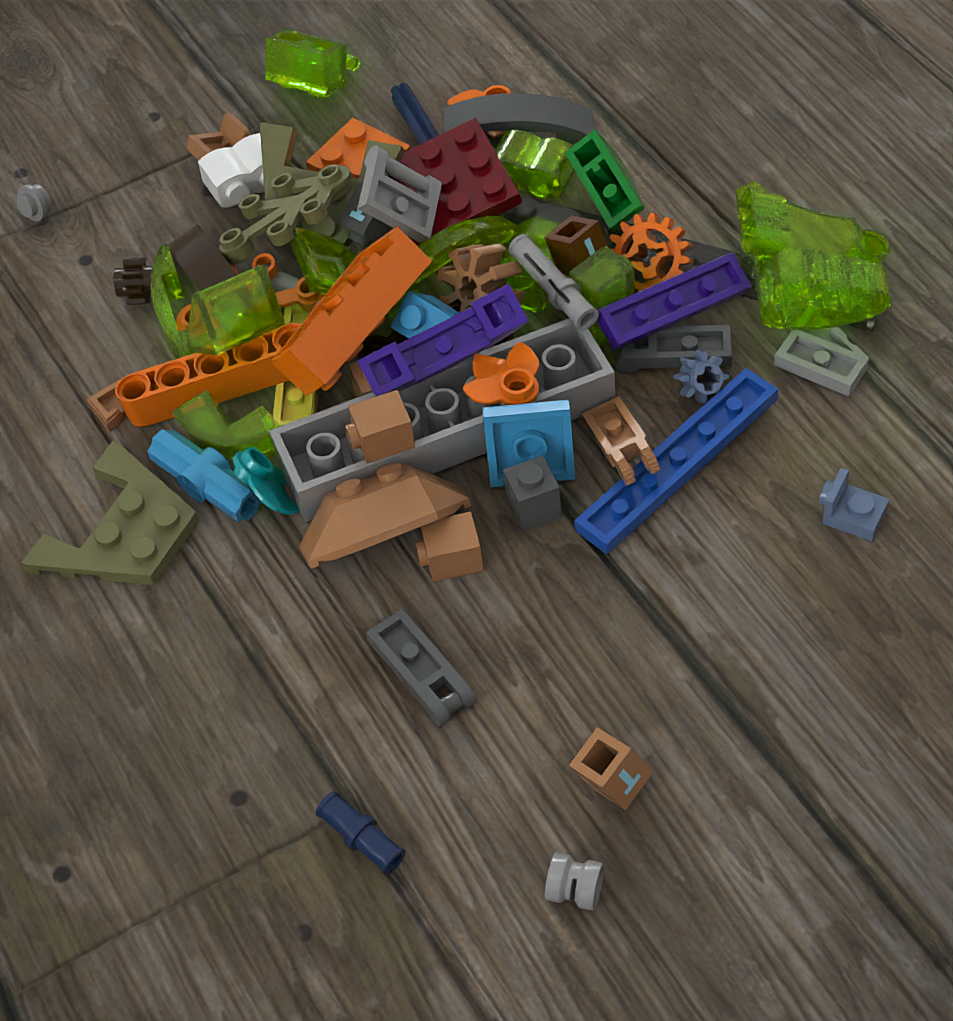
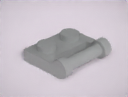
M377 145L373 146L365 157L364 164L367 169L357 209L392 228L398 226L407 236L420 243L430 239L441 190V181L430 175L422 176L390 158L386 150ZM384 172L416 189L418 193L384 175Z

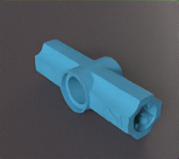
M162 429L152 438L151 446L147 450L150 460L177 478L182 489L191 498L201 503L205 499L237 522L241 520L248 521L258 512L261 501L252 491L251 487L237 477L228 461L212 447L202 450L174 429Z

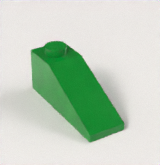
M596 129L565 152V155L612 232L620 228L622 221L628 222L635 214L645 209L631 174L618 153Z

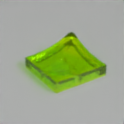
M295 227L293 231L294 237L290 244L308 288L311 292L325 295L357 255L341 242L329 236Z

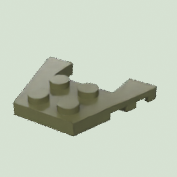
M261 122L260 137L266 201L278 199L271 187L272 180L278 175L290 173L294 180L318 176L319 172L289 167L297 137V131L293 127ZM368 140L360 177L358 179L351 178V190L344 196L331 200L327 208V216L322 221L316 224H307L303 216H301L293 231L294 237L287 245L344 255L352 243V240L347 238L351 231L337 222L359 182H364L367 169L364 161L368 151L377 145L386 150L390 158L400 163L404 156V148L401 145ZM302 192L293 193V194L290 195V196L299 195V194H301Z
M112 441L93 466L96 478L124 488L81 548L42 534L21 562L27 573L41 575L42 571L59 572L61 577L77 578L79 574L100 576L101 581L155 585L198 524L199 518L196 510L122 445Z

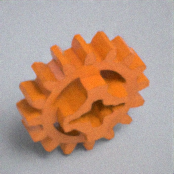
M650 212L646 222L643 216L635 214L633 226L622 221L620 227L624 233L621 236L610 235L609 238L616 243L615 249H609L614 258V263L610 264L606 270L618 273V276L613 281L615 286L621 287L627 284L624 294L628 296L633 295L638 290L640 292L684 273L682 270L684 265L694 263L693 259L685 256V251L691 249L693 245L691 242L680 240L686 233L684 228L677 227L671 230L674 224L673 219L666 216L660 223L659 215ZM652 231L662 232L670 242H656ZM633 240L634 243L632 244L629 252L626 253L628 245ZM647 249L657 252L656 256L650 259L651 265L641 262L642 258L648 256ZM673 260L671 269L665 275V270L668 264L670 263V261ZM629 272H642L647 284L636 281Z

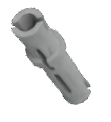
M527 234L519 235L512 240L508 248L509 253L516 258L530 276L549 295V302L555 309H562L580 330L591 327L598 319L599 311L580 293V286L573 279L566 278Z

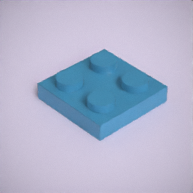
M569 399L482 408L491 487L504 486L503 469L542 455L556 481L575 480Z

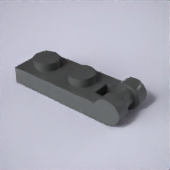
M731 325L667 327L619 348L620 351L616 354V369L621 373L631 374L642 368H681L683 365L680 362V358L695 359L696 350L706 351L708 360L713 356L721 357L723 361L719 367H731ZM639 346H648V348H639Z
M403 608L366 632L369 644L424 707L428 716L437 727H441L450 721V714L462 707L465 710L477 702L476 695L469 684ZM446 685L451 692L439 699L434 692Z

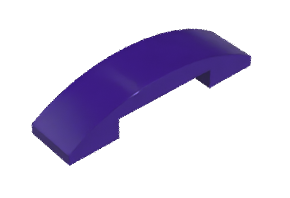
M507 284L473 301L471 307L398 345L396 342H393L357 362L375 396L395 390L399 392L440 374L482 352L527 324L529 320L512 288Z

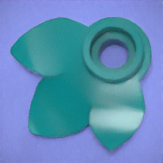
M248 447L245 451H238L233 456L235 474L242 482L251 487L263 504L274 511L288 515L296 514L300 511L283 488L287 481L282 471L272 464L261 451L254 447Z

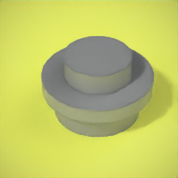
M26 184L17 191L16 203L22 215L33 221H40L46 217L47 212L51 210L52 204L48 193L42 186Z

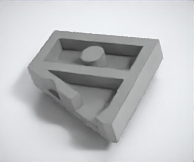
M814 303L808 306L776 352L774 366L846 396L851 395L867 371L869 357L857 345L850 343L847 335L837 325L831 327L821 317V309Z

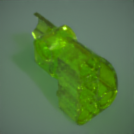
M755 181L736 189L735 195L742 248L744 253L752 255L761 322L765 326L786 330L826 329L868 319L885 312L890 307L892 300L886 269L882 266V263L890 253L891 247L888 240L882 234L874 230H862L854 217L824 214L786 201L784 195L769 192Z

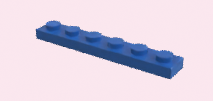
M745 368L653 450L660 471L651 474L645 468L642 461L633 468L636 482L626 486L624 481L620 479L574 520L575 531L605 554H608L778 400V389L748 368Z

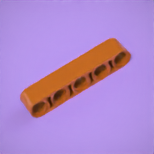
M284 324L131 373L117 383L115 394L130 423L134 426L144 427L290 381L271 361L301 324Z

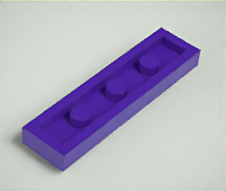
M733 252L600 308L598 310L597 322L613 351L741 296L747 293L752 285Z

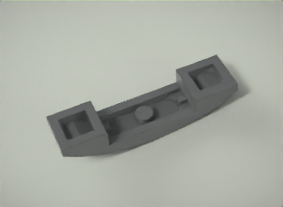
M526 93L494 94L467 99L444 108V133L475 117L483 131L556 132V142L577 143L594 130L592 109L573 101L547 95Z

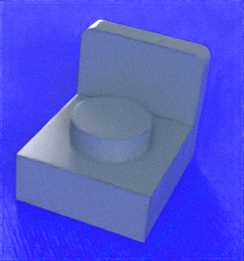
M840 468L834 481H826L819 498V504L824 506L822 524L873 541L887 512L889 498L849 485L850 470Z

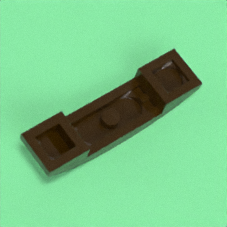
M198 224L167 246L226 328L259 306L248 288Z

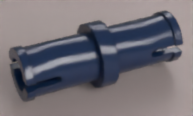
M334 791L329 793L318 805L316 815L325 820L344 837V844L352 851L358 849L377 865L385 875L393 872L404 859L406 851L376 827L377 821L368 814L361 815L339 793Z

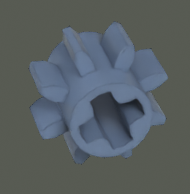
M696 350L695 359L690 360L681 357L680 362L683 366L680 369V373L673 375V378L680 380L684 386L680 391V395L689 398L695 393L696 402L706 404L707 395H716L721 390L720 387L723 380L729 378V375L722 373V370L719 368L723 359L713 356L708 360L706 351ZM705 371V378L699 379L697 382V375H702Z

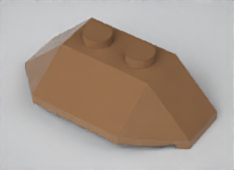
M408 463L387 464L380 467L375 475L362 480L354 478L343 481L336 486V490L326 493L299 549L308 566L312 569L327 561H333L444 518L455 513L457 510L470 507V499L456 484Z

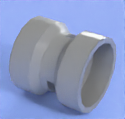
M555 852L547 875L545 900L562 903L565 900L574 901L578 908L594 911L601 893L604 863L592 860L579 863L575 862L570 855Z

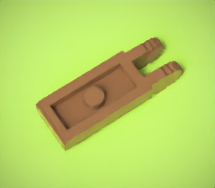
M620 396L581 413L588 430L612 468L616 466L626 486L636 482L635 473L628 462L634 460L639 455L645 468L651 474L660 471L658 461L651 450L647 436Z

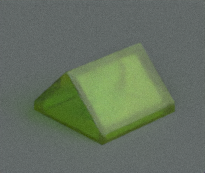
M263 264L192 295L186 345L191 352L217 356L285 325L268 271Z

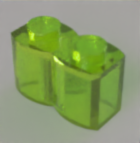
M507 130L495 149L517 190L526 189L537 197L560 198L575 172L565 155V152L574 145L560 139H540L526 131Z

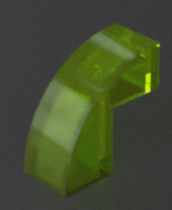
M206 390L172 411L176 420L205 449L212 447L222 454L224 458L233 460V456L238 451H245L248 447L258 449L266 457L275 455L269 430L280 426L263 405L231 424L223 407Z

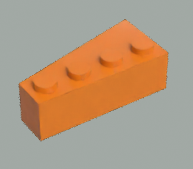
M396 226L355 257L272 359L271 363L306 396L319 388L327 391L342 375L339 368L345 362H350L364 347L362 342L365 338L371 335L384 322V316L400 301L409 287L432 260Z

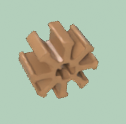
M498 243L487 246L478 244L455 249L448 254L454 265L439 268L437 280L454 285L455 292L440 296L439 300L451 308L461 306V313L470 308L473 301L507 284L506 279L522 274L523 271L520 263L514 261L501 264L506 247ZM512 288L518 302L522 303L525 291Z

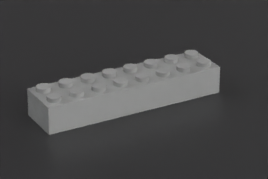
M570 318L478 353L506 360L510 350L518 342H523L529 346L538 357L540 363L539 370L535 376L539 384V395L533 403L569 399L571 421L582 417L581 413L615 398L614 370L589 329L580 330ZM474 356L440 374L399 391L411 420L416 448L366 464L360 448L352 449L345 429V425L352 423L348 406L376 397L373 392L269 430L277 462L305 523L313 520L325 494L336 490L338 484L349 479L356 478L362 480L375 475L376 471L384 465L408 463L433 474L486 454L482 408L505 405L502 403L480 404L471 400L463 392V386L475 380L473 375Z

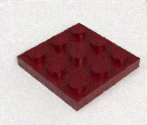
M476 117L404 152V156L400 161L401 164L424 177L430 175L441 181V190L430 239L420 243L409 237L423 252L523 203L517 188ZM388 175L389 178L418 193L416 189Z

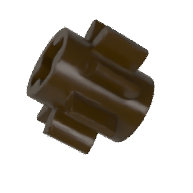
M145 257L123 259V267L114 269L113 281L116 296L126 297L127 305L150 303L149 295L158 294L159 278L155 265L146 266Z

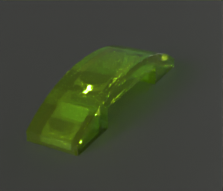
M485 216L466 220L439 231L431 236L430 239L418 245L432 262L408 290L421 293L417 283L452 261L448 257L451 251L478 244L487 246L498 243L502 245L521 232L519 227L503 216ZM408 290L400 301L386 314L389 318L397 314Z
M168 244L161 245L152 266L151 297L165 343L174 359H178L201 350L194 327L181 331L177 330L169 301L182 298L184 295Z

